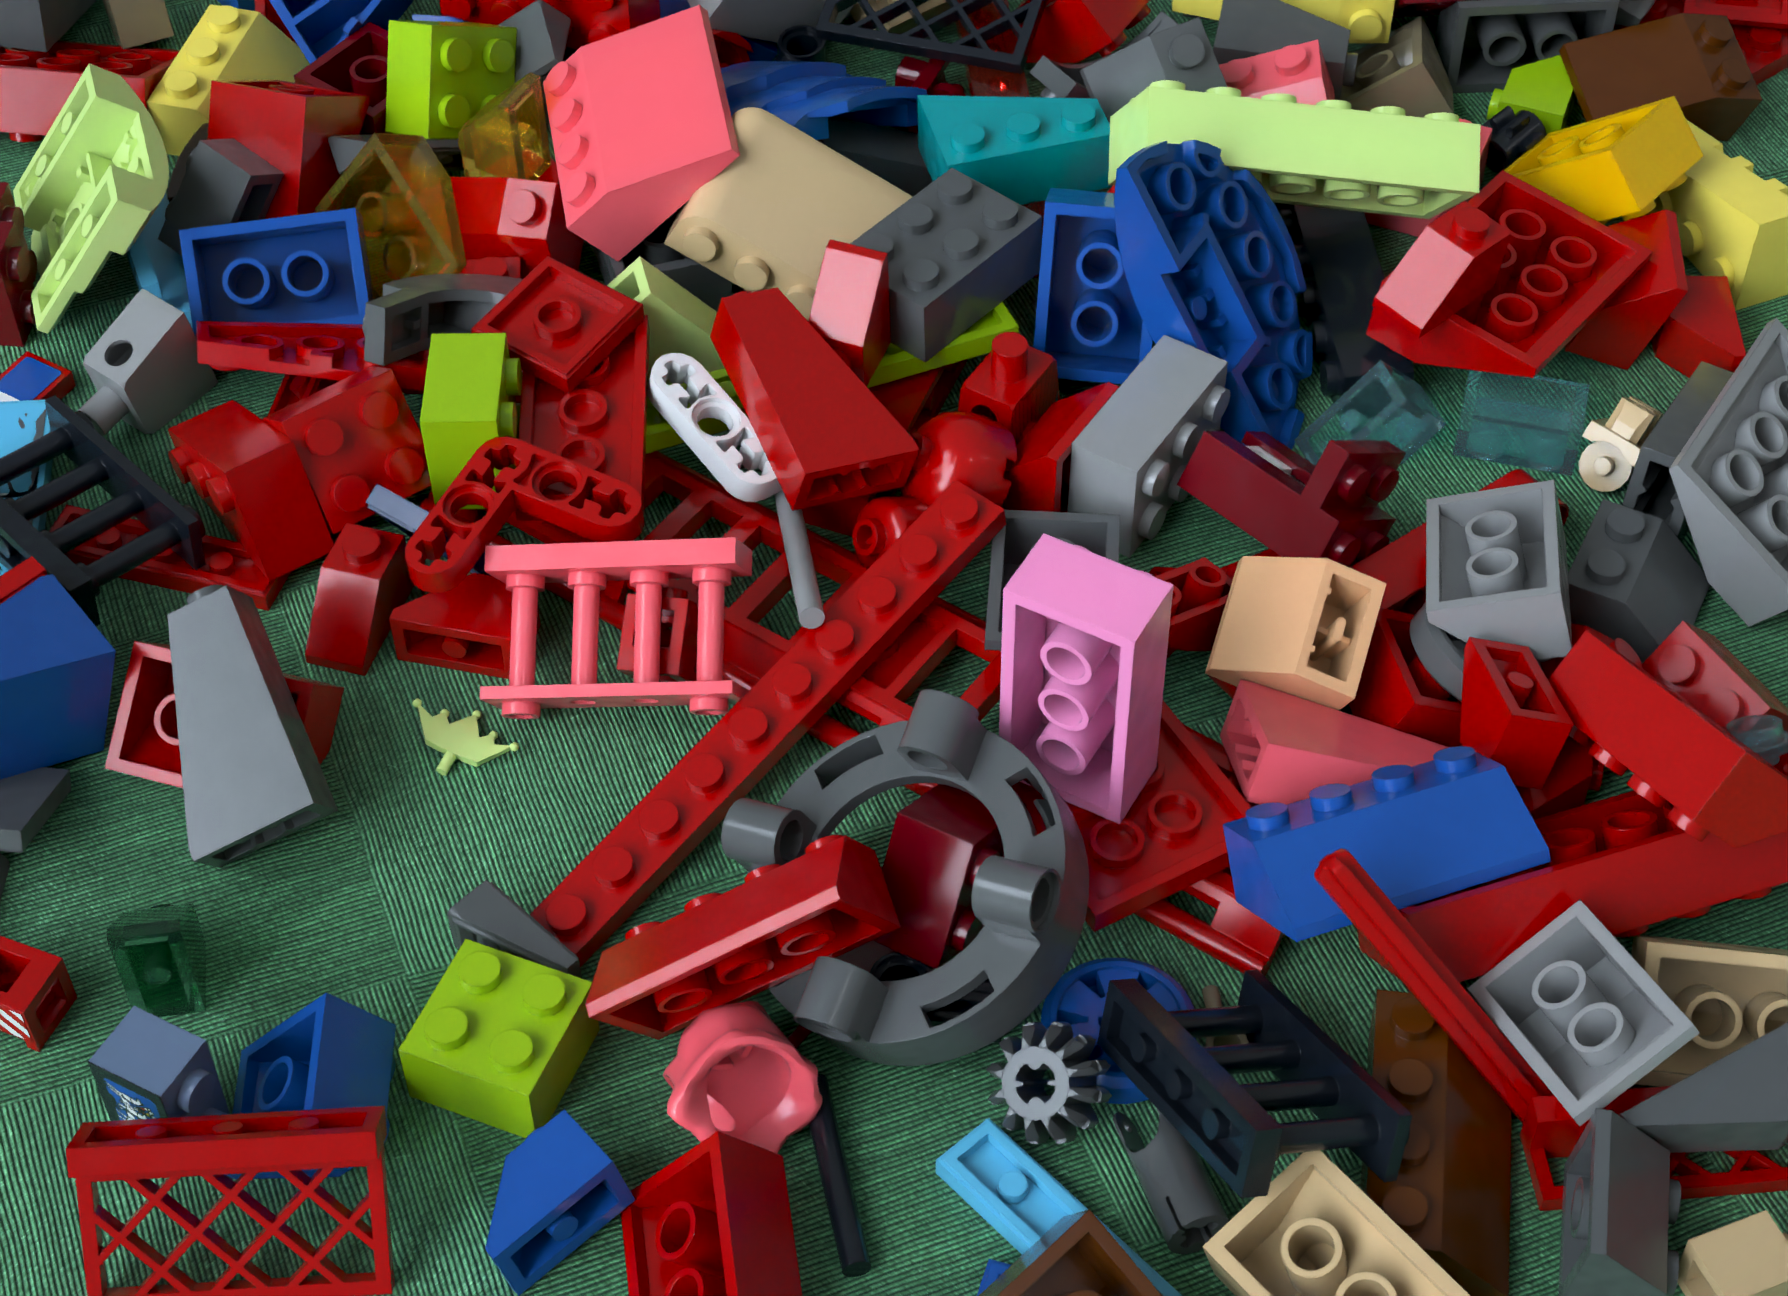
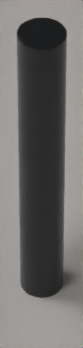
M818 1074L817 1082L819 1092L823 1097V1103L815 1119L808 1125L842 1273L847 1277H858L869 1272L872 1266L828 1080L825 1075Z

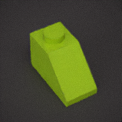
M1557 55L1513 68L1504 90L1494 89L1486 119L1489 120L1506 106H1510L1514 114L1521 110H1527L1536 115L1543 123L1546 135L1565 129L1577 97L1561 56Z

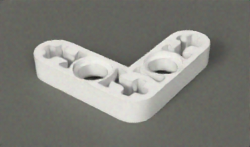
M669 353L658 358L652 367L647 385L649 400L725 490L733 497L745 502H758L780 492L782 488L750 420L696 359L683 353ZM669 379L673 384H666V380ZM685 383L687 389L685 390L680 384ZM704 418H715L725 423L730 432L723 436H712L701 430L697 422ZM738 445H741L740 450L738 451L736 447ZM741 465H743L749 471L745 473L741 471ZM759 468L762 471L761 476L754 470Z

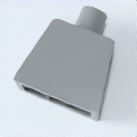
M142 288L86 354L83 366L97 392L77 411L83 412L90 419L95 430L102 436H105L120 420L125 421L144 434H154L210 391L218 381L209 365L197 362L196 336L184 312Z

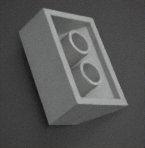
M1554 479L1426 499V614L1429 623L1466 643L1469 637L1528 646L1538 663L1546 662L1553 658L1565 657L1573 646L1567 548Z

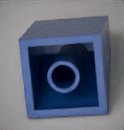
M53 574L39 577L0 604V780L104 750L116 650Z

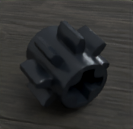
M1506 106L1485 122L1482 126L1493 128L1486 166L1498 174L1546 136V130L1540 119L1527 110H1521L1514 114L1512 108Z

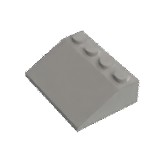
M1777 318L1766 324L1669 468L1707 581L1748 627L1788 610V330Z

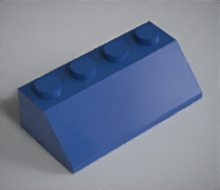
M1456 746L1439 750L1433 755V761L1413 767L1408 765H1391L1379 768L1372 773V779L1350 786L1346 784L1319 786L1309 792V798L1291 804L1264 803L1256 805L1246 811V817L1223 824L1236 902L1295 942L1353 924L1314 877V872L1319 866L1318 862L1327 854L1331 855L1340 848L1348 850L1398 910L1551 862L1550 851L1505 766L1475 752V749L1467 746Z

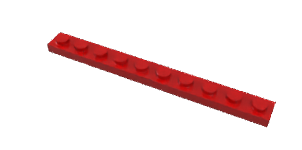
M955 479L824 613L825 620L822 625L809 629L533 910L530 916L579 958L580 968L725 818L732 804L738 799L744 798L996 536L1006 525L1005 509Z

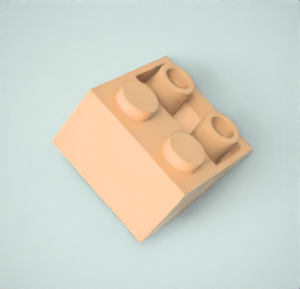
M1243 556L1238 561L1205 674L1238 687L1240 679L1252 681L1336 710H1341L1355 699L1387 583L1328 558Z

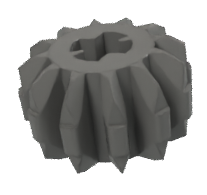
M1054 1021L1048 1029L1041 1022L1027 1023L1022 1027V1039L1006 1037L1003 1041L999 1042L1008 1062L991 1063L986 1070L994 1078L1002 1079V1089L995 1090L987 1100L993 1105H1009L1001 1126L1006 1127L1010 1131L1020 1130L1025 1127L1026 1141L1032 1144L1046 1143L1050 1136L1057 1144L1073 1142L1076 1138L1077 1127L1081 1129L1094 1128L1099 1123V1120L1090 1103H1106L1112 1097L1106 1088L1096 1086V1076L1104 1075L1111 1067L1106 1060H1089L1096 1039H1093L1088 1034L1078 1035L1073 1038V1030L1070 1023ZM1051 1069L1055 1080L1043 1079L1045 1071ZM1044 1085L1055 1086L1053 1095H1047Z

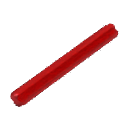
M1340 848L1331 855L1327 854L1318 862L1319 866L1314 872L1316 881L1523 1123L1531 1097L1550 1096L1553 1093L1348 850Z

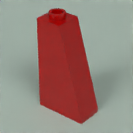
M779 288L755 292L741 291L728 297H722L710 338L792 511L904 487L919 452L915 440Z

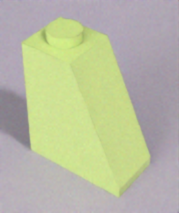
M639 256L607 285L643 304L644 315H648L650 329L648 381L655 361L662 355L669 353H683L693 357L708 373L725 368L710 338L717 312ZM669 379L666 380V384L672 383Z

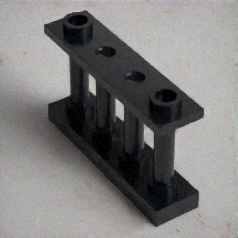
M56 395L45 399L51 432L0 458V486L63 453L78 467L16 500L11 497L3 499L0 496V563L8 570H11L33 556L46 569L47 575L53 574L93 624L98 626L101 622L95 597L100 594L101 586L170 548L195 570L206 565L202 537L205 536V527L198 513L190 505H181L99 434L90 419L83 412H74ZM98 484L113 497L112 500L51 533L45 529L38 531L29 522ZM133 516L150 530L88 565L82 562L75 564L65 555V553Z
M1257 969L1245 970L1238 1005L1228 1007L1167 1011L1135 978L1109 981L1097 1044L1240 1198L1268 1196L1275 1162L1279 1155L1349 1148L1383 1182L1397 1181L1404 1148L1409 1140L1410 1124L1413 1115ZM1246 1034L1248 1043L1202 1047L1194 1038ZM1271 1071L1280 1081L1239 1084L1231 1074ZM1309 1108L1319 1119L1277 1123L1267 1112Z

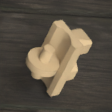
M1630 396L1629 399L1627 397L1621 398L1609 419L1591 420L1582 436L1591 442H1596L1589 444L1579 459V473L1583 482L1591 489L1600 492L1614 491L1622 487L1631 477L1642 444L1664 414L1636 397Z

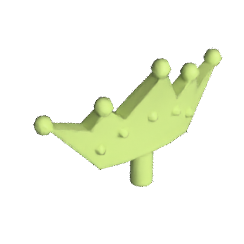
M416 698L412 702V705L418 708L425 744L444 754L436 768V771L441 775L446 776L455 759L478 767L510 750L516 752L519 749V744L516 742L510 745L494 744L495 739L498 738V733L493 730L489 735L479 737L477 720L481 717V712L475 710L472 716L449 724L447 717L450 712L447 709H443L440 711V714L432 717L421 706L422 701Z

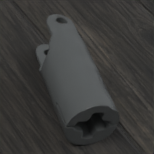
M1158 1109V1132L1146 1147L1132 1121L1125 1114L1116 1112L1113 1115L1114 1125L1169 1250L1175 1254L1183 1255L1203 1250L1202 1246L1230 1220L1199 1153Z

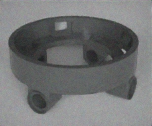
M925 689L919 692L909 720L880 726L859 734L822 756L790 786L777 805L749 798L738 799L729 808L721 832V843L725 855L730 859L736 860L750 873L766 865H784L805 855V848L810 843L830 836L837 825L856 807L877 794L895 787L915 783L948 785L969 793L983 803L990 811L1001 835L1004 857L989 856L983 861L977 871L972 887L971 904L974 915L984 927L976 938L956 957L944 965L914 978L898 981H879L871 973L853 964L831 957L818 956L812 969L769 988L774 997L794 1015L793 1019L796 1023L817 1033L831 1045L849 1055L884 1065L920 1066L950 1061L973 1053L1014 1029L1039 1006L1062 976L1080 939L1089 899L1087 852L1076 819L1065 800L1026 755L1007 740L988 731L977 719L979 712L974 706L959 697L938 690ZM1022 780L1030 784L1044 798L1033 801L1046 826V830L1038 835L1029 811L1011 787ZM989 978L994 989L989 996L965 1013L943 1024L932 1026L927 1015L928 1012L942 1008L962 998Z

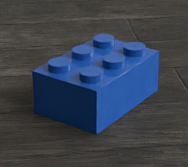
M1050 188L1045 201L1033 348L1053 356L1057 361L1058 379L1122 384L1153 348V339L1133 300L1122 266L1116 235L1115 193Z
M356 208L179 230L191 320L195 336L196 321L363 324L366 302L374 300L363 219Z

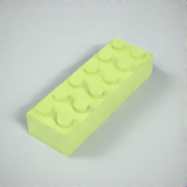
M1162 80L1151 83L1150 86L1135 98H1132L1110 117L1108 185L1115 186L1117 168L1139 150L1163 141H1167L1168 144H1181L1183 141L1198 140L1220 148V157L1225 166L1230 167L1232 170L1246 169L1250 171L1263 186L1273 203L1430 219L1479 193L1481 124L1459 122V116L1453 113L1438 112L1427 114L1424 118L1405 116V109L1395 106H1381L1370 111L1351 109V103L1343 100H1324L1316 103V105L1296 103L1297 98L1290 94H1267L1258 99L1241 97V90L1232 87H1214L1206 90V92L1185 90L1186 85L1182 82Z

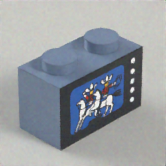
M136 1006L132 1007L88 1061L110 1121L230 1114L206 1040Z

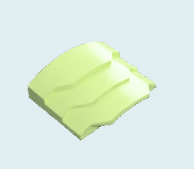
M90 63L13 190L15 206L20 207L23 211L24 226L33 229L31 250L36 255L37 269L41 278L32 291L31 298L37 330L47 334L60 322L77 293L83 294L91 287L111 254L115 252L124 255L132 248L162 201L169 181V163L164 142L143 102L121 75Z

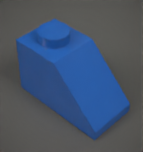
M565 1109L544 1126L531 1132L522 1144L505 1157L485 1250L518 1296L635 1201L634 1196L613 1161Z

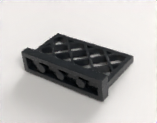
M826 0L815 30L818 39L1022 74L1047 0H1031V2L1010 12L1003 0H965L961 3L957 0H946L951 8L925 21L917 6L929 0H898L877 12H874L867 0ZM856 3H859L867 16L850 26L835 23L839 12ZM993 3L1002 17L977 30L967 15ZM909 11L918 25L903 34L887 32L883 24ZM959 20L969 34L954 43L939 41L934 33ZM1009 29L1012 30L1018 39L1013 54L990 50L986 44V41Z

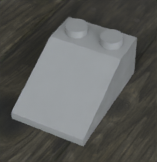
M1578 900L1467 988L1579 1127L1591 1118L1596 1108L1603 1109L1700 1033L1687 1016L1581 900Z

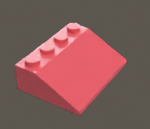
M700 5L584 45L566 61L557 63L548 73L546 80L543 81L567 229L618 262L682 207L696 190L710 182L740 156L708 11Z

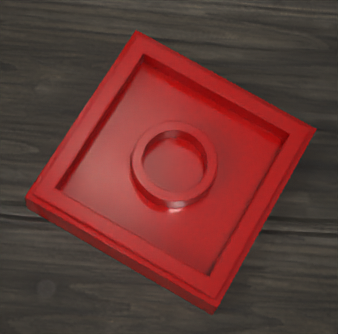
M547 256L471 328V333H506L510 358H520L522 370L570 394L645 319L643 304Z

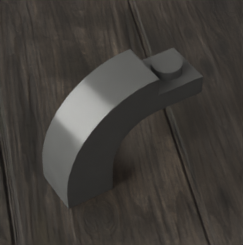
M434 274L403 278L384 283L383 297L366 302L362 326L365 336L364 361L385 366L430 349L431 334L471 333V328L523 279L486 274Z

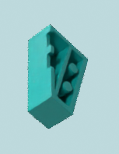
M917 95L918 149L932 182L949 169L954 168L1020 205L1046 200L1050 188L1094 191L1112 187V185H1108L1110 124L1097 98Z

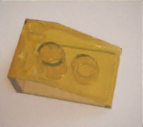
M374 133L314 209L317 213L356 208L362 215L374 299L383 297L384 283L415 276L459 274L467 265L451 178L424 136Z

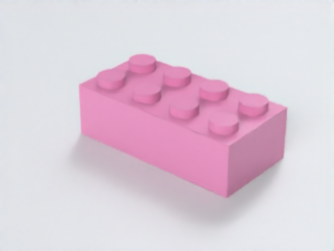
M1043 533L1003 589L999 736L1013 744L1026 755L1066 802L1120 824L1157 765L1174 585L1158 579L1145 571L1135 570L1090 552L1082 546L1072 545ZM1024 780L1020 781V782H1022V783H1024V784H1027V785L1031 786L1030 784H1028V783L1025 782Z

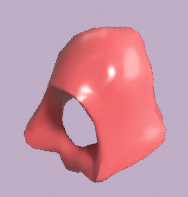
M756 1001L725 1004L704 1010L683 1031L678 1044L677 1055L663 1073V1077L673 1089L667 1102V1114L681 1127L690 1131L700 1143L719 1131L778 1153L788 1137L801 1131L815 1119L823 1103V1097L819 1092L817 1082L818 1069L816 1065L800 1054L772 1021L764 1007Z

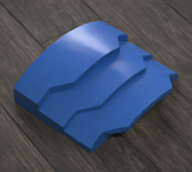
M749 61L721 68L731 116L743 108H760L772 113L816 140L829 138L828 117L832 116L878 126H917V95H927L926 89L886 86V80L852 76L846 73V65L838 63Z

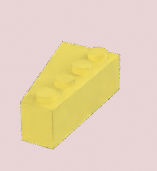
M1687 120L1704 156L1685 172L1688 178L1684 183L1668 192L1660 194L1654 199L1656 207L1647 214L1664 209L1676 212L1682 255L1686 256L1703 276H1727L1736 311L1788 295V186L1776 178L1763 180L1753 173L1754 164L1741 155L1730 158L1724 154L1723 144Z

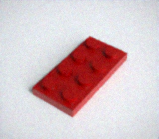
M644 315L645 319L570 394L523 370L518 437L522 441L630 484L637 489L641 496L643 514L650 341L648 315ZM556 482L546 487L542 495L548 499L562 500L572 495L576 487L570 483ZM591 496L590 500L594 502V498ZM619 508V510L617 511L619 513L626 514L625 509ZM515 509L517 521L542 520ZM603 512L604 518H610L612 516L611 514H606Z

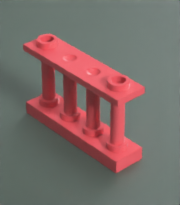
M736 537L485 546L484 571L505 583L506 590L512 591L509 686H480L479 698L502 709V717L522 720L538 719L541 716V709L679 705H689V713L725 715L729 711V704H736L749 691L733 680H723L725 587L731 585V577L752 576V550ZM692 578V584L699 586L696 681L660 682L662 589L669 586V579ZM630 580V586L636 588L633 683L597 684L600 591L606 589L607 581ZM568 582L567 587L574 590L571 684L535 685L538 593L545 591V583Z

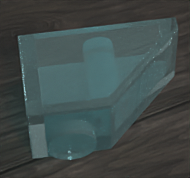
M1380 360L1295 439V442L1306 460L1316 466L1330 440H1387L1406 453L1400 463L1401 465L1439 432L1446 423L1420 384Z

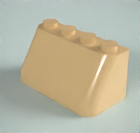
M755 107L743 108L731 116L740 156L710 182L696 190L691 198L678 209L664 244L746 291L755 292L778 287L808 321L825 248L830 239L848 244L852 243L913 196L772 113Z

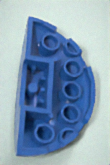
M1198 140L1183 141L1181 144H1168L1167 141L1147 146L1130 156L1117 168L1114 195L1116 235L1122 266L1142 320L1155 344L1163 335H1166L1228 362L1225 388L1230 390V400L1221 417L1220 427L1229 436L1247 446L1241 442L1247 431H1264L1292 450L1305 417L1303 412L1295 408L1299 381L1312 374L1313 337L1312 332L1300 329L1296 297L1298 294L1306 291V284L1288 229L1275 204L1258 180L1246 169L1232 170L1230 167L1225 166L1220 157V148Z

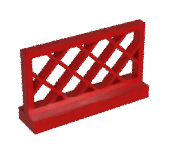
M385 1106L82 1123L66 1147L68 1178H76L87 1296H367L392 1294L395 1280L384 1141L387 1135ZM367 1166L369 1193L352 1211L319 1185L334 1168ZM318 1169L311 1178L302 1171ZM277 1171L299 1189L277 1215H274L243 1189L259 1172ZM243 1173L235 1182L225 1175ZM201 1176L223 1194L200 1220L167 1194L181 1177ZM154 1178H166L160 1186L156 1185L153 1181L150 1180ZM124 1180L147 1200L123 1224L99 1204L97 1182ZM307 1197L340 1223L317 1249L284 1223ZM231 1202L235 1203L264 1227L242 1253L209 1228V1225ZM154 1206L158 1207L188 1232L166 1258L133 1232V1229ZM369 1208L372 1228L360 1219ZM102 1229L112 1237L104 1247ZM350 1231L374 1251L375 1272L347 1274L329 1260L326 1255ZM272 1235L305 1261L291 1277L271 1278L250 1261ZM196 1240L229 1265L215 1282L196 1283L174 1265ZM120 1244L154 1270L140 1286L107 1288L105 1260ZM313 1269L317 1270L320 1274H322L317 1276H307ZM237 1273H239L246 1280L232 1279L236 1276ZM161 1278H164L168 1283H170L164 1285H155Z

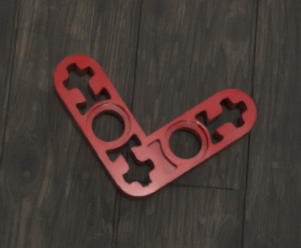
M508 436L495 437L486 441L476 450L411 536L405 547V560L410 578L416 587L430 593L446 592L456 588L465 579L484 553L485 546L490 545L515 509L595 542L634 541L641 534L644 527L641 496L636 488L624 481L535 445ZM510 464H513V465H515L516 468H515V469H512V468H509L508 466H509ZM494 468L501 470L496 477H494ZM556 482H566L576 487L572 495L562 500H552L542 495L546 487ZM591 496H593L594 502L590 500ZM467 505H480L488 510L481 520L474 523H463L453 518L460 508ZM619 508L625 509L626 514L619 513L617 511L619 510ZM603 512L612 516L609 519L604 518ZM446 551L448 560H440V557ZM426 559L433 561L430 566L425 565Z

